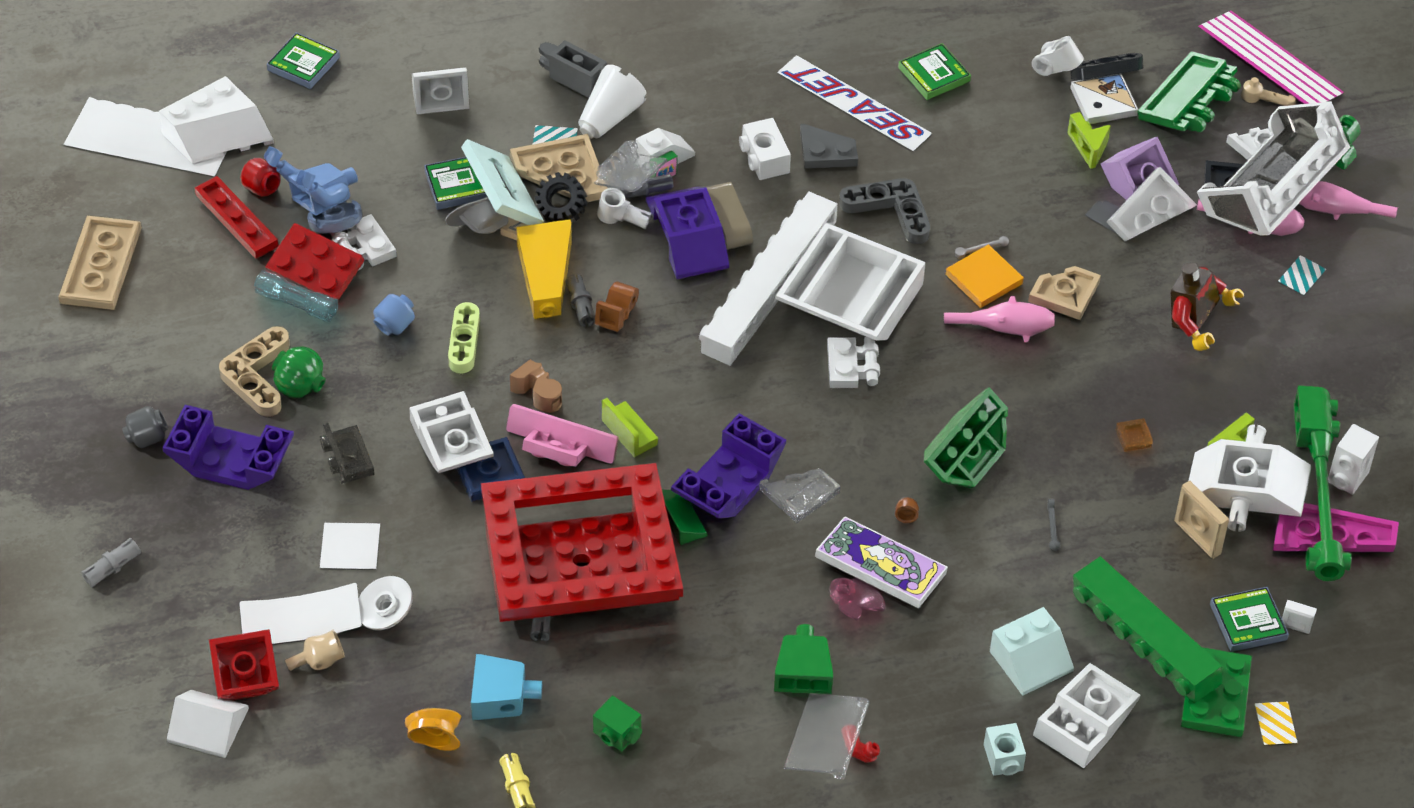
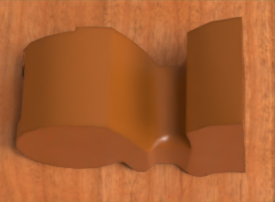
M619 281L614 282L609 289L606 302L598 301L596 303L595 324L616 332L622 329L623 322L628 319L630 311L636 305L639 289Z

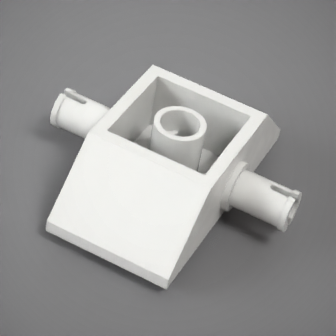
M1255 425L1248 427L1246 442L1221 439L1195 452L1189 481L1217 507L1231 509L1228 528L1232 531H1236L1237 524H1239L1238 532L1246 529L1248 511L1300 517L1302 515L1311 465L1280 445L1263 444L1266 429L1260 425L1257 426L1256 433L1254 432Z

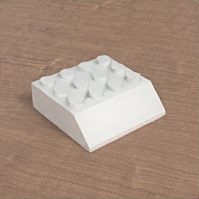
M825 223L776 294L775 299L876 341L887 340L923 285L925 262Z

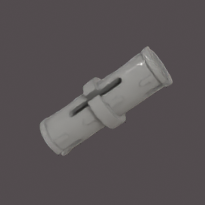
M129 538L111 552L106 551L103 553L102 558L81 571V575L86 583L93 588L110 574H116L121 571L120 567L140 555L141 550L136 542Z

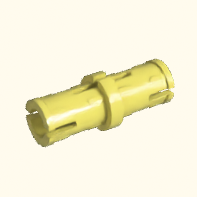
M511 753L513 760L511 762L508 754L502 756L499 762L506 778L505 788L511 794L515 808H536L529 791L530 781L528 776L523 773L518 754Z

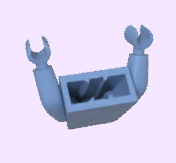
M269 146L264 154V159L268 164L277 167L276 170L289 182L293 200L315 216L350 198L348 186L358 182L357 174L352 167L340 171L330 163H325L306 170H299L286 160L280 161L283 153L274 147Z

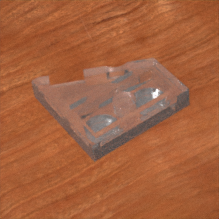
M820 468L807 471L804 474L785 475V480L769 483L768 479L759 482V490L798 523L840 493V485Z

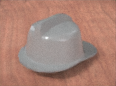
M486 197L456 208L447 215L445 222L449 226L466 224L474 232L489 234L508 224V217L497 213L489 198Z

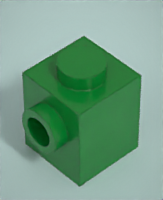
M612 695L593 715V733L598 735L606 745L614 746L622 752L629 744L636 743L642 734L641 714Z

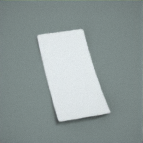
M356 583L301 596L240 602L242 634L270 629L272 644L306 640L308 637L323 635L333 629L336 633L361 627L362 625Z

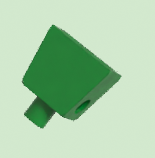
M809 624L798 625L796 635H785L783 637L775 669L774 692L832 694L833 669L827 638L824 636H814V627Z

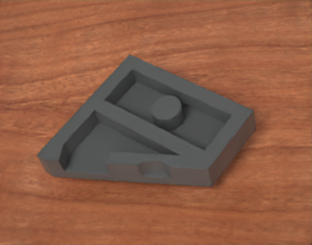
M800 124L804 168L858 166L855 139L810 125Z

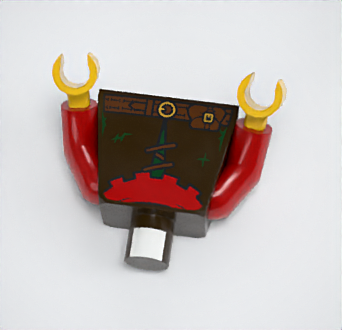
M1191 262L1186 263L1182 266V274L1170 292L1172 327L1183 330L1188 337L1192 336L1194 349L1203 351L1210 349L1209 345L1214 344L1215 339L1211 333L1200 334L1199 330L1219 302V295H1222L1224 305L1236 306L1240 304L1235 298H1243L1244 293L1241 289L1228 290L1226 288L1227 285L1207 268H1198L1197 264Z

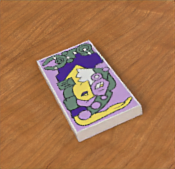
M844 517L816 549L815 553L816 558L917 608L923 604L943 579L948 568L847 517Z

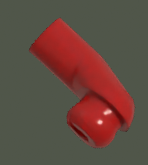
M846 726L841 730L847 753L850 756L865 763H870L877 759V756L880 754V747L877 743L874 742L872 744L869 741L864 744L860 742L855 726Z

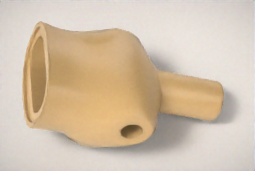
M333 629L323 635L308 637L304 642L303 652L286 659L285 662L290 671L307 663L314 670H322L331 667L335 661L344 658L345 655L341 642Z

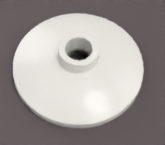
M396 576L382 577L370 583L359 596L361 623L372 630H385L398 624L409 612L413 601V593L408 583Z

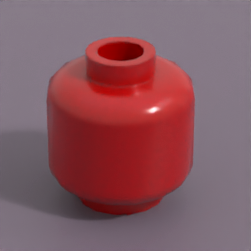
M253 158L244 165L241 171V184L245 189L262 197L269 196L280 186L281 174L276 170L277 167L270 166L266 160Z

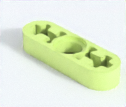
M470 302L461 303L454 310L448 352L450 369L460 374L472 370L476 355L480 312L478 306ZM465 315H470L469 324H464ZM461 334H468L472 337L468 341H459L457 339ZM460 351L465 353L463 361H459Z

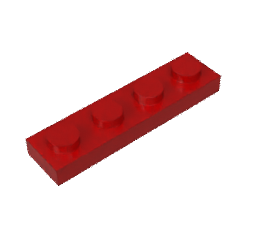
M218 176L194 188L195 195L255 259L279 247L278 239Z

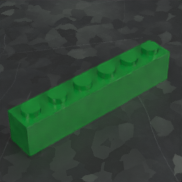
M1101 556L1073 575V593L1076 599L1082 604L1086 603L1101 622L1105 621L1110 625L1116 636L1121 640L1125 639L1140 658H1146L1161 677H1166L1170 680L1180 695L1187 696L1192 702L1196 703L1222 684V665Z

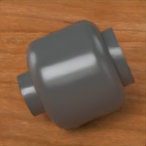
M146 406L126 416V427H123L122 430L129 444L134 442L139 448H146L163 440L168 426L159 409L155 410L150 406Z

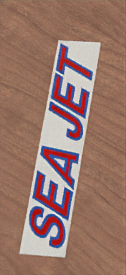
M797 55L777 72L912 151L932 134Z

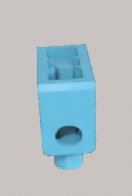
M476 654L471 698L472 720L520 716L523 711L524 699H542V681L525 680V664L518 661Z

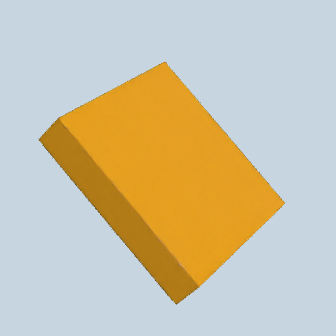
M989 244L946 268L945 274L980 308L1023 284L1024 277Z

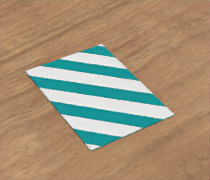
M536 125L533 144L577 136L578 128Z
M1300 255L1278 282L1305 295L1326 269Z

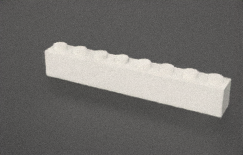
M808 192L803 200L797 201L789 218L786 217L781 224L779 232L770 237L763 253L760 252L756 256L753 267L750 271L746 270L738 287L736 289L733 288L729 292L726 303L723 307L719 306L711 323L702 328L699 335L702 354L731 366L778 302L775 299L776 294L825 223L833 226L836 223L838 203L812 192Z

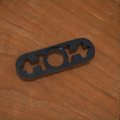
M1126 53L1083 61L1078 67L1070 70L1071 79L1088 80L1141 70L1144 68L1143 54Z

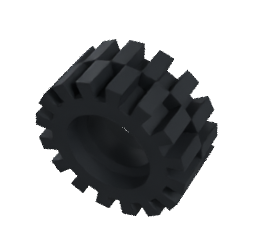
M560 172L555 173V178L551 174L546 176L549 181L545 183L542 180L540 182L542 188L536 189L538 196H535V201L538 204L537 207L545 219H548L549 222L571 220L572 218L576 221L580 219L578 213L584 214L585 209L583 206H587L588 202L586 200L587 194L580 182L574 176L571 177L569 173L565 172L563 176ZM561 190L570 192L571 200L566 206L557 208L552 205V197L555 193Z

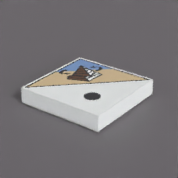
M1122 74L1071 82L1070 88L1085 121H1088L1090 124L1137 116L1138 108Z

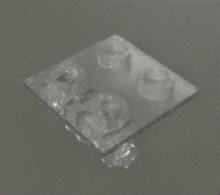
M633 140L630 142L626 141L618 150L613 152V155H610L608 159L598 166V171L596 172L598 179L594 183L595 185L635 192L652 175L659 171L667 162V159L638 154L637 143Z

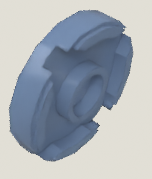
M354 200L351 203L344 201L316 216L309 212L307 218L309 227L319 233H334L349 229L358 224L362 219L361 205Z

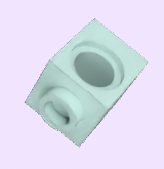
M1017 723L986 728L984 748L993 776L1001 774L1013 775L1023 771L1026 752Z

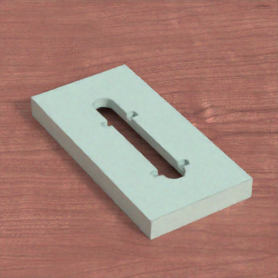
M467 139L461 148L495 211L527 225L542 224L544 220L510 158L507 155Z

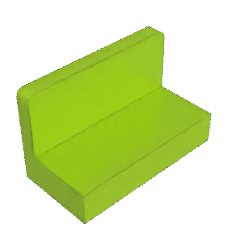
M608 398L602 400V421L615 436H618L619 441L634 458L658 445V437L626 401L614 406Z

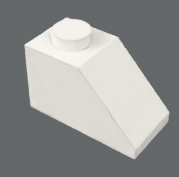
M660 128L636 138V162L649 176L650 161L669 151H673L678 156V164L695 156V151L681 136Z

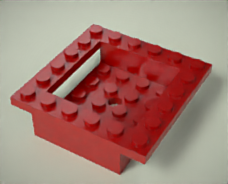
M656 463L481 483L486 537L500 622L678 601L679 597H683L681 575ZM632 496V512L525 525L517 524L515 509ZM580 562H585L588 565L579 567L576 564Z

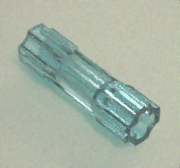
M262 270L255 280V293L272 300H280L305 310L309 315L330 322L337 313L338 299L288 282L280 275Z

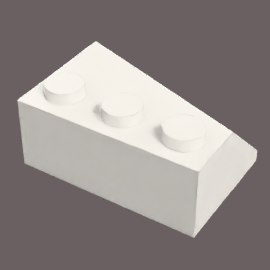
M226 76L159 110L162 134L192 164L224 156L226 151L238 148L240 151L250 149V145L262 142L264 145L274 143L257 106Z

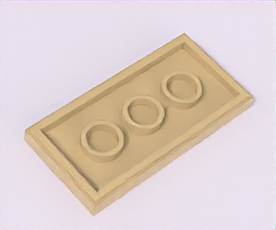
M95 216L86 217L59 294L60 304L115 309L142 229L140 221Z

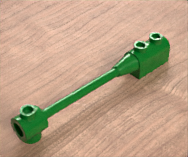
M1298 386L1293 404L1296 447L1309 448L1315 463L1321 541L1307 549L1306 570L1314 571L1315 576L1320 580L1335 581L1344 575L1345 570L1349 571L1351 568V553L1343 552L1342 544L1333 540L1327 471L1331 443L1334 438L1339 437L1340 422L1332 420V417L1337 416L1338 400L1330 399V393L1325 388Z

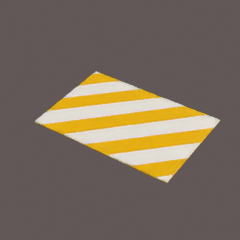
M1288 702L1255 703L1264 745L1297 743Z

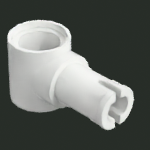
M608 188L602 192L597 210L598 218L604 223L614 224L624 220L643 229L647 228L652 216L651 212L630 205V202L625 200L622 191L615 188Z

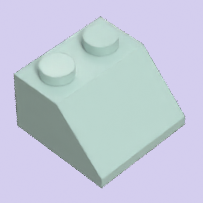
M1044 607L1008 623L992 633L990 653L1022 696L1074 671L1061 629Z

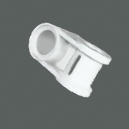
M1065 36L1061 39L1044 43L1040 55L1035 56L1032 60V67L1038 74L1048 76L1062 71L1073 70L1083 62L1084 57L1072 38Z

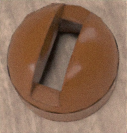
M910 497L900 499L895 508V517L903 523L916 521L919 514L917 502Z

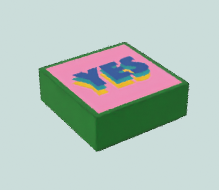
M669 151L651 160L650 178L670 174L672 177L677 175L678 156L673 151Z

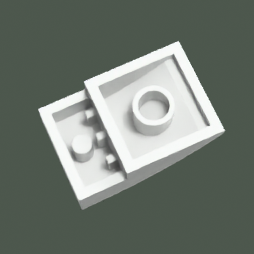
M464 391L410 407L412 426L427 457L438 473L494 456L474 407L471 408Z
M1089 663L1057 694L1055 703L1038 718L1033 736L1082 768H1085L1121 726L1138 702L1140 694Z

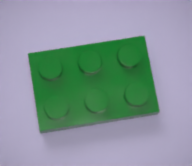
M1203 648L1222 665V684L1196 703L1192 702L1187 696H1184L1181 727L1242 737L1252 656Z

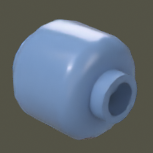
M389 294L373 310L375 317L373 322L384 334L388 336L390 334L399 335L415 319L412 310L414 304L403 294L400 297L395 294Z

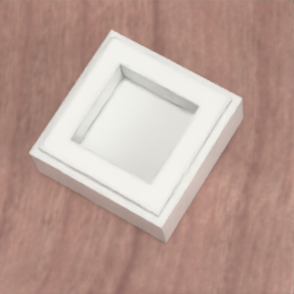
M1287 600L1282 616L1285 627L1309 634L1317 609Z

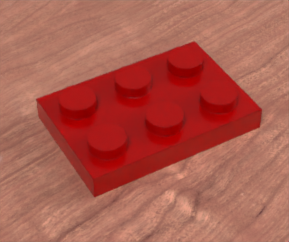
M294 223L265 268L269 273L336 305L365 259L361 254Z

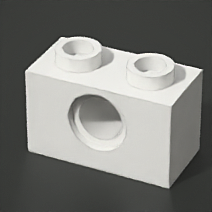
M769 118L744 124L742 136L739 137L742 152L747 153L749 167L752 171L755 170L759 180L790 173L791 154L774 119Z
M1353 424L1337 445L1328 482L1338 489L1353 495L1369 473L1379 436Z

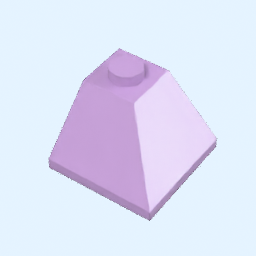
M1158 137L1120 151L1101 163L1111 188L1126 200L1158 167H1161L1179 185Z

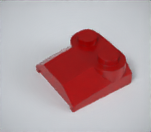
M270 629L209 639L218 699L238 700L266 695L279 689Z

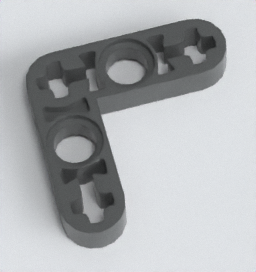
M900 178L855 185L841 190L839 207L844 212L859 213L895 207L906 239L913 244H923L928 241L930 223L916 185L910 179ZM881 193L884 197L875 199L871 197V194ZM913 208L917 210V213L907 214L904 210ZM916 223H917V229H918L919 232H917V230L914 229V224H916Z

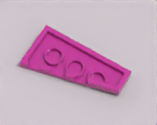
M1304 503L1301 517L1279 514L1273 551H1307L1308 547H1313L1317 542L1321 541L1318 505ZM1331 508L1333 540L1342 544L1343 551L1394 552L1399 522Z

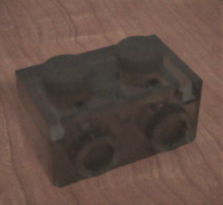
M329 423L323 424L324 435L319 436L321 447L324 453L329 452L328 463L332 475H338L341 484L375 475L374 466L357 425L332 432Z

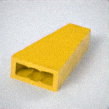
M571 220L516 227L517 247L534 319L561 315L572 245Z

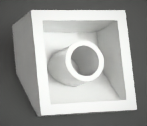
M466 68L412 73L413 94L417 114L469 109Z

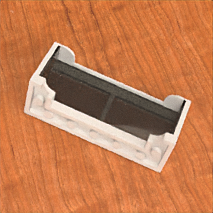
M1332 102L1279 106L1272 113L1268 121V128L1272 136L1224 186L1217 187L1214 183H1206L1197 191L1206 214L1260 236L1270 235L1350 148Z

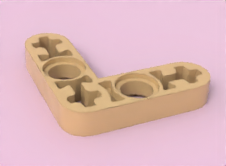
M271 327L225 357L219 364L222 381L257 413L265 417H271L280 412L282 408L279 392L262 378L257 371L275 360L281 351L286 352L289 349L288 331L283 327ZM252 352L262 353V356L257 359L247 357ZM250 382L258 385L253 390L243 388L245 384Z

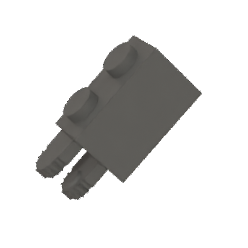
M566 40L559 46L545 42L540 44L539 52L542 55L540 56L539 64L542 68L544 67L549 71L550 78L589 98L607 62Z

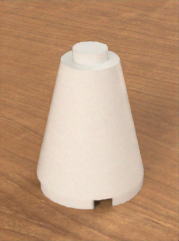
M606 65L603 68L578 121L581 133L583 135L588 134L590 139L600 138L640 107L646 100L644 98L646 90L632 74L628 73L625 76L619 71L622 68L618 66Z

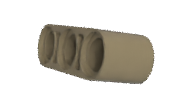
M726 182L706 187L723 228L726 249L752 244V230L733 184Z

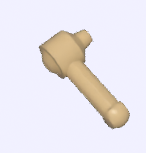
M1256 77L1246 81L1243 85L1241 97L1246 102L1255 103L1261 99L1282 106L1296 105L1294 96H1285L1264 90Z

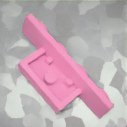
M513 404L509 410L506 430L526 437L523 441L522 450L530 452L535 457H546L558 461L563 466L575 467L585 456L610 464L615 460L618 436Z

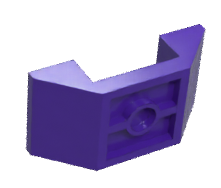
M694 187L646 197L653 220H660L667 238L669 261L676 279L729 268L723 228L706 187Z
M184 405L163 446V452L194 477L249 490L273 479L294 436V432L266 425L261 436L258 437L214 426L212 411Z
M738 413L722 431V446L697 473L688 468L671 486V491L717 518L736 517L769 480L786 445V439Z

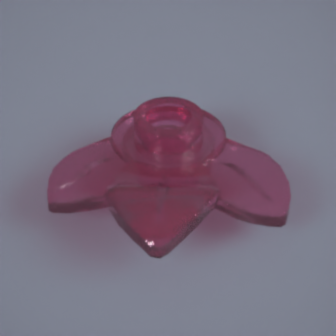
M837 578L830 584L829 592L831 599L839 605V609L843 614L854 620L860 618L862 610H885V601L879 593L880 589L858 578L852 580Z

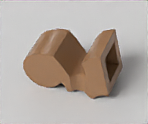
M530 359L510 374L511 392L525 394L529 389L533 388V405L538 410L552 413L561 408V384L554 379H549V373L545 372L541 363H536Z

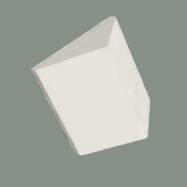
M189 690L175 697L167 742L226 758L249 707L246 704L218 699V697Z

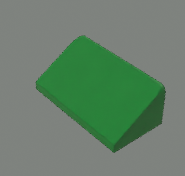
M662 489L669 525L678 543L683 545L706 537L707 532L691 503L671 490Z

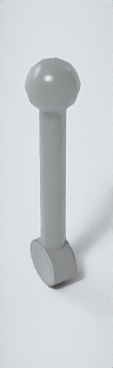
M1001 236L999 240L967 249L958 247L955 249V257L963 259L966 254L976 252L988 244L991 247L998 245L1005 247L1008 245L1009 239L1006 236Z

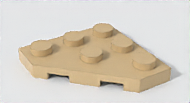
M588 134L510 149V157L518 175L540 185L542 180L545 183L549 181L546 176L550 174L555 178V173L560 172L563 176L565 172L569 173L571 177L574 176L580 182L587 194L586 200L588 202L600 200L602 192L608 189ZM566 190L557 192L571 198L570 192Z

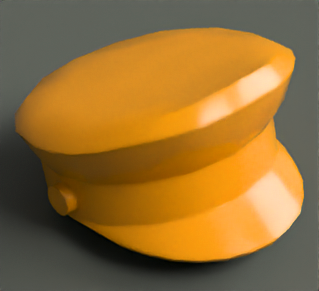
M427 708L415 711L405 718V726L408 729L407 737L415 743L438 750H456L460 747V741L454 735V730L459 725L461 715L456 711L441 708Z

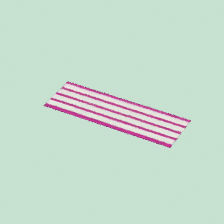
M1229 11L1198 26L1304 104L1327 102L1344 93L1233 11Z

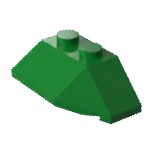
M990 387L986 388L957 412L924 450V463L943 483L967 488L975 487L1006 450V417L1008 416V407Z

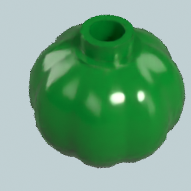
M299 346L290 348L287 352L281 351L272 365L276 388L280 393L290 398H302L313 391L318 393L326 381V378L322 376L323 362L317 352L308 347Z

